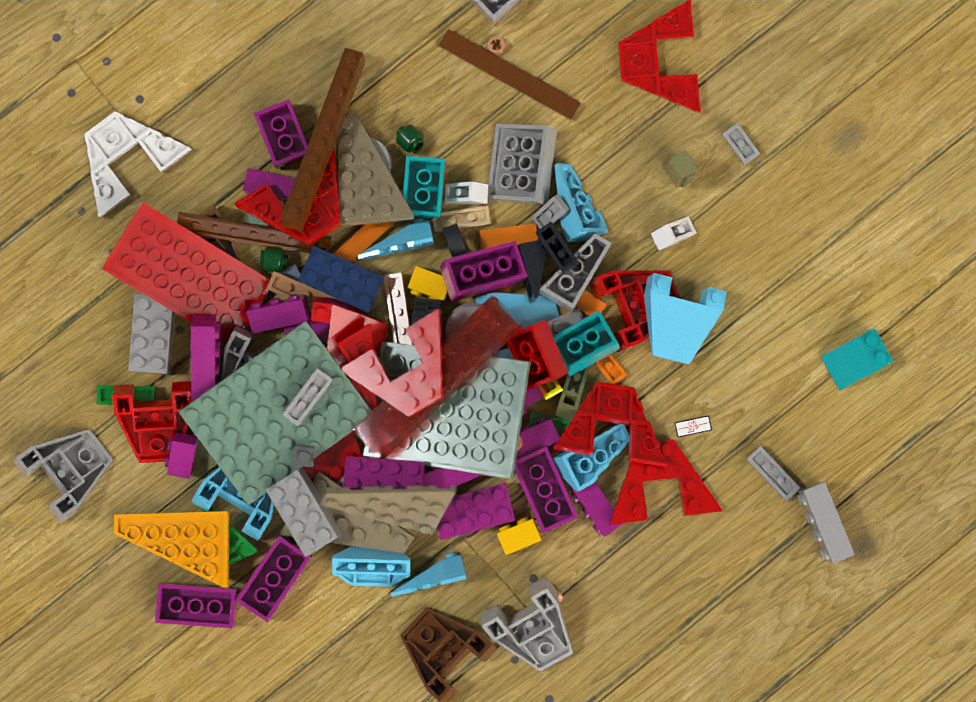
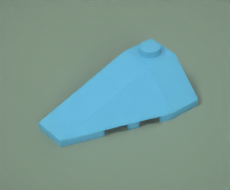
M556 163L554 166L557 193L569 208L560 218L561 227L567 242H582L590 239L594 234L602 235L607 233L608 229L600 210H595L590 202L592 200L589 194L586 195L581 188L582 182L571 164Z
M425 219L415 220L414 224L403 228L358 255L359 261L433 246L434 242L429 221H425Z
M617 424L594 436L592 455L564 451L552 458L560 476L579 492L598 479L600 473L609 466L611 460L627 445L630 436L624 424Z
M457 552L446 554L445 559L440 560L392 591L391 597L414 592L418 589L437 586V584L444 585L467 579L462 555H457Z

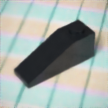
M551 221L535 232L563 274H566L579 264L569 244Z
M541 240L518 245L528 275L524 280V285L530 303H534L539 297L546 259V248L542 245Z

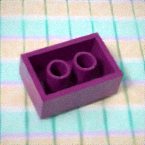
M290 99L254 113L276 169L303 160L308 144Z

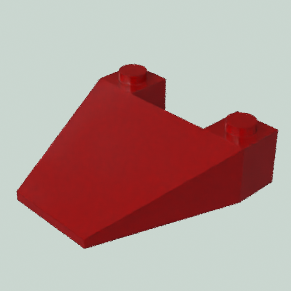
M670 270L612 271L589 281L596 299L613 294L626 328L613 333L620 346L617 352L634 347L649 337L644 300L647 278L653 273L672 277ZM672 278L669 296L681 299Z
M313 296L311 321L330 323L327 350L340 368L347 365L348 361L337 345V342L369 323L372 326L373 349L379 357L381 342L386 341L388 323L336 299Z
M191 381L172 382V399L136 401L134 384L114 385L112 393L114 414L139 463L165 462L166 457L170 456V450H167L169 439H173L175 432L186 433L188 424L179 414V411L193 402Z

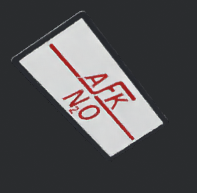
M709 416L675 422L677 437L712 430Z

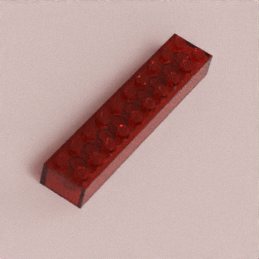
M491 295L442 343L441 364L444 397L412 417H408L383 400L353 429L354 432L377 458L386 459L514 336L523 325L497 297Z

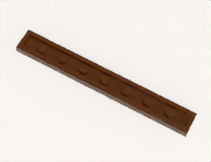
M449 29L439 44V47L569 120H572L580 106L578 101Z
M179 212L177 219L178 224L199 236L310 253L312 246L329 253L332 236L324 235L307 246L271 226Z

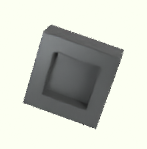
M295 445L294 465L313 467L315 446Z

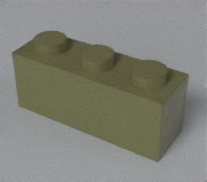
M687 150L669 159L665 166V170L675 187L681 185L682 188L692 182L698 170Z

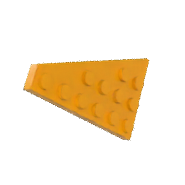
M228 511L114 515L115 535L223 588H229Z

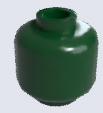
M410 124L405 127L401 126L397 130L396 143L406 152H418L423 147L424 135L415 126Z
M267 246L265 250H261L259 265H262L263 270L279 273L283 267H287L288 256L285 255L284 249Z

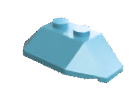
M351 546L332 556V574L340 577L352 586L391 587L401 582L404 578L410 577V558L403 553Z

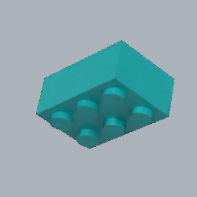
M406 156L403 197L414 217L441 218L445 159Z
M600 311L553 336L569 376L576 374L620 349L617 340Z

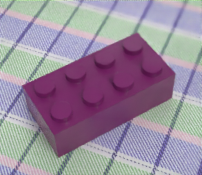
M516 241L445 259L439 266L451 302L523 283L528 277Z
M193 315L191 323L192 401L221 382V378L217 377L220 374L221 365L220 359H217L220 353V340H217L219 339L220 322H217V315Z
M547 446L515 461V473L542 533L578 518Z
M346 456L343 487H350L351 490H363V487L393 486L394 489H406L407 486H423L424 462Z
M502 483L453 496L437 525L440 540L515 521L506 484Z
M278 536L235 601L264 621L269 622L313 556L308 555L305 557L300 547L284 536Z
M159 583L155 623L234 628L236 627L237 602L235 600L238 597L239 588Z

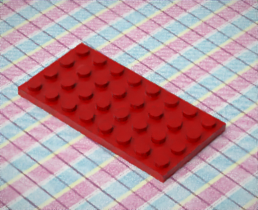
M141 202L101 267L102 270L192 322L193 315H217V322H220L219 339L225 343L228 342L236 325L243 329L247 328L249 319L246 311L251 307V304L262 302L269 291L267 286L270 279L144 202Z

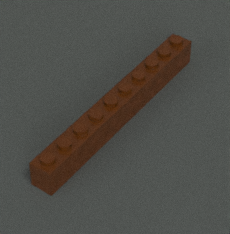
M348 48L344 49L280 218L285 228L299 232L303 231L366 62L363 52Z

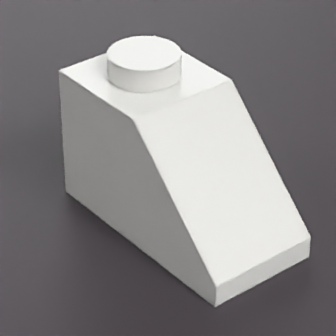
M477 182L445 184L444 203L487 204L488 184Z
M689 216L669 223L651 233L658 250L670 247L697 234Z

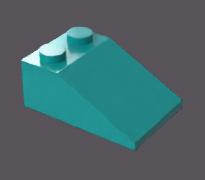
M875 328L821 356L839 390L894 362Z

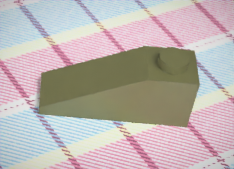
M590 366L572 376H569L567 373L556 409V417L569 421L573 419L578 409Z

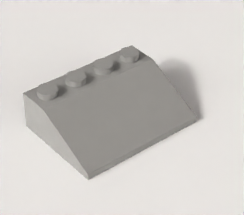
M496 124L488 183V199L530 205H545L549 197L557 130L547 125Z

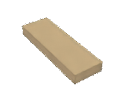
M489 205L441 212L440 219H433L435 233L443 232V228L454 224L458 225L459 230L491 225Z

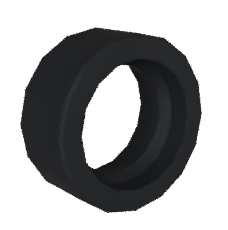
M454 224L443 228L451 257L467 254L458 225Z

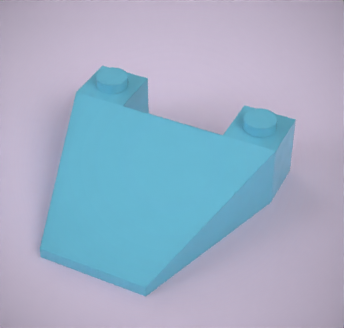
M653 273L647 278L644 293L652 356L690 364L724 310L727 291L708 287L701 292L700 303H695L669 296L672 277Z
M490 293L475 298L476 303L486 305L494 312L499 313L505 336L546 319L548 322L559 317L556 303L540 295L534 303H530L528 295ZM509 348L491 353L492 357L514 360Z
M219 467L203 480L192 499V503L208 512L217 496L251 515L241 532L258 541L271 520L274 503L266 492L248 505Z

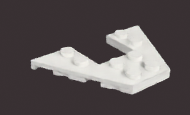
M116 111L84 134L98 217L102 218L131 196L109 165L139 143L161 173L192 149Z

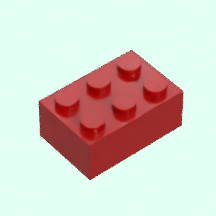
M546 319L505 336L514 360L530 362L527 390L568 373Z

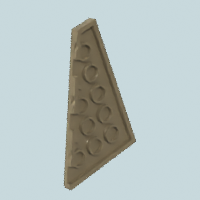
M357 114L346 115L338 135L341 226L414 219V214Z
M321 471L312 482L321 498L326 488H343L342 485ZM327 507L343 533L342 536L330 543L405 553L416 537L401 526L387 524L379 520L368 519L364 516ZM285 524V526L279 534L286 537H293L287 525Z
M451 485L450 488L438 489L437 486H407L406 489H394L393 486L363 487V490H351L350 487L326 488L321 505L432 535L456 493V486Z

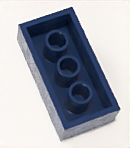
M312 246L297 281L369 313L384 277Z

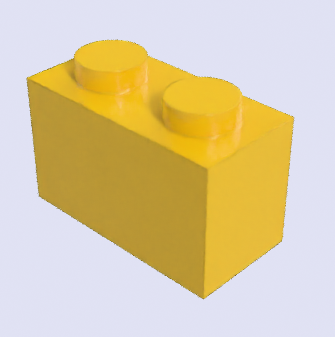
M417 266L415 267L408 285L411 294L421 297L423 294L428 296L429 299H439L441 302H444L448 290L443 276Z
M528 517L517 521L518 525L511 527L508 524L499 528L500 532L497 533L505 555L541 541L533 519L529 520Z

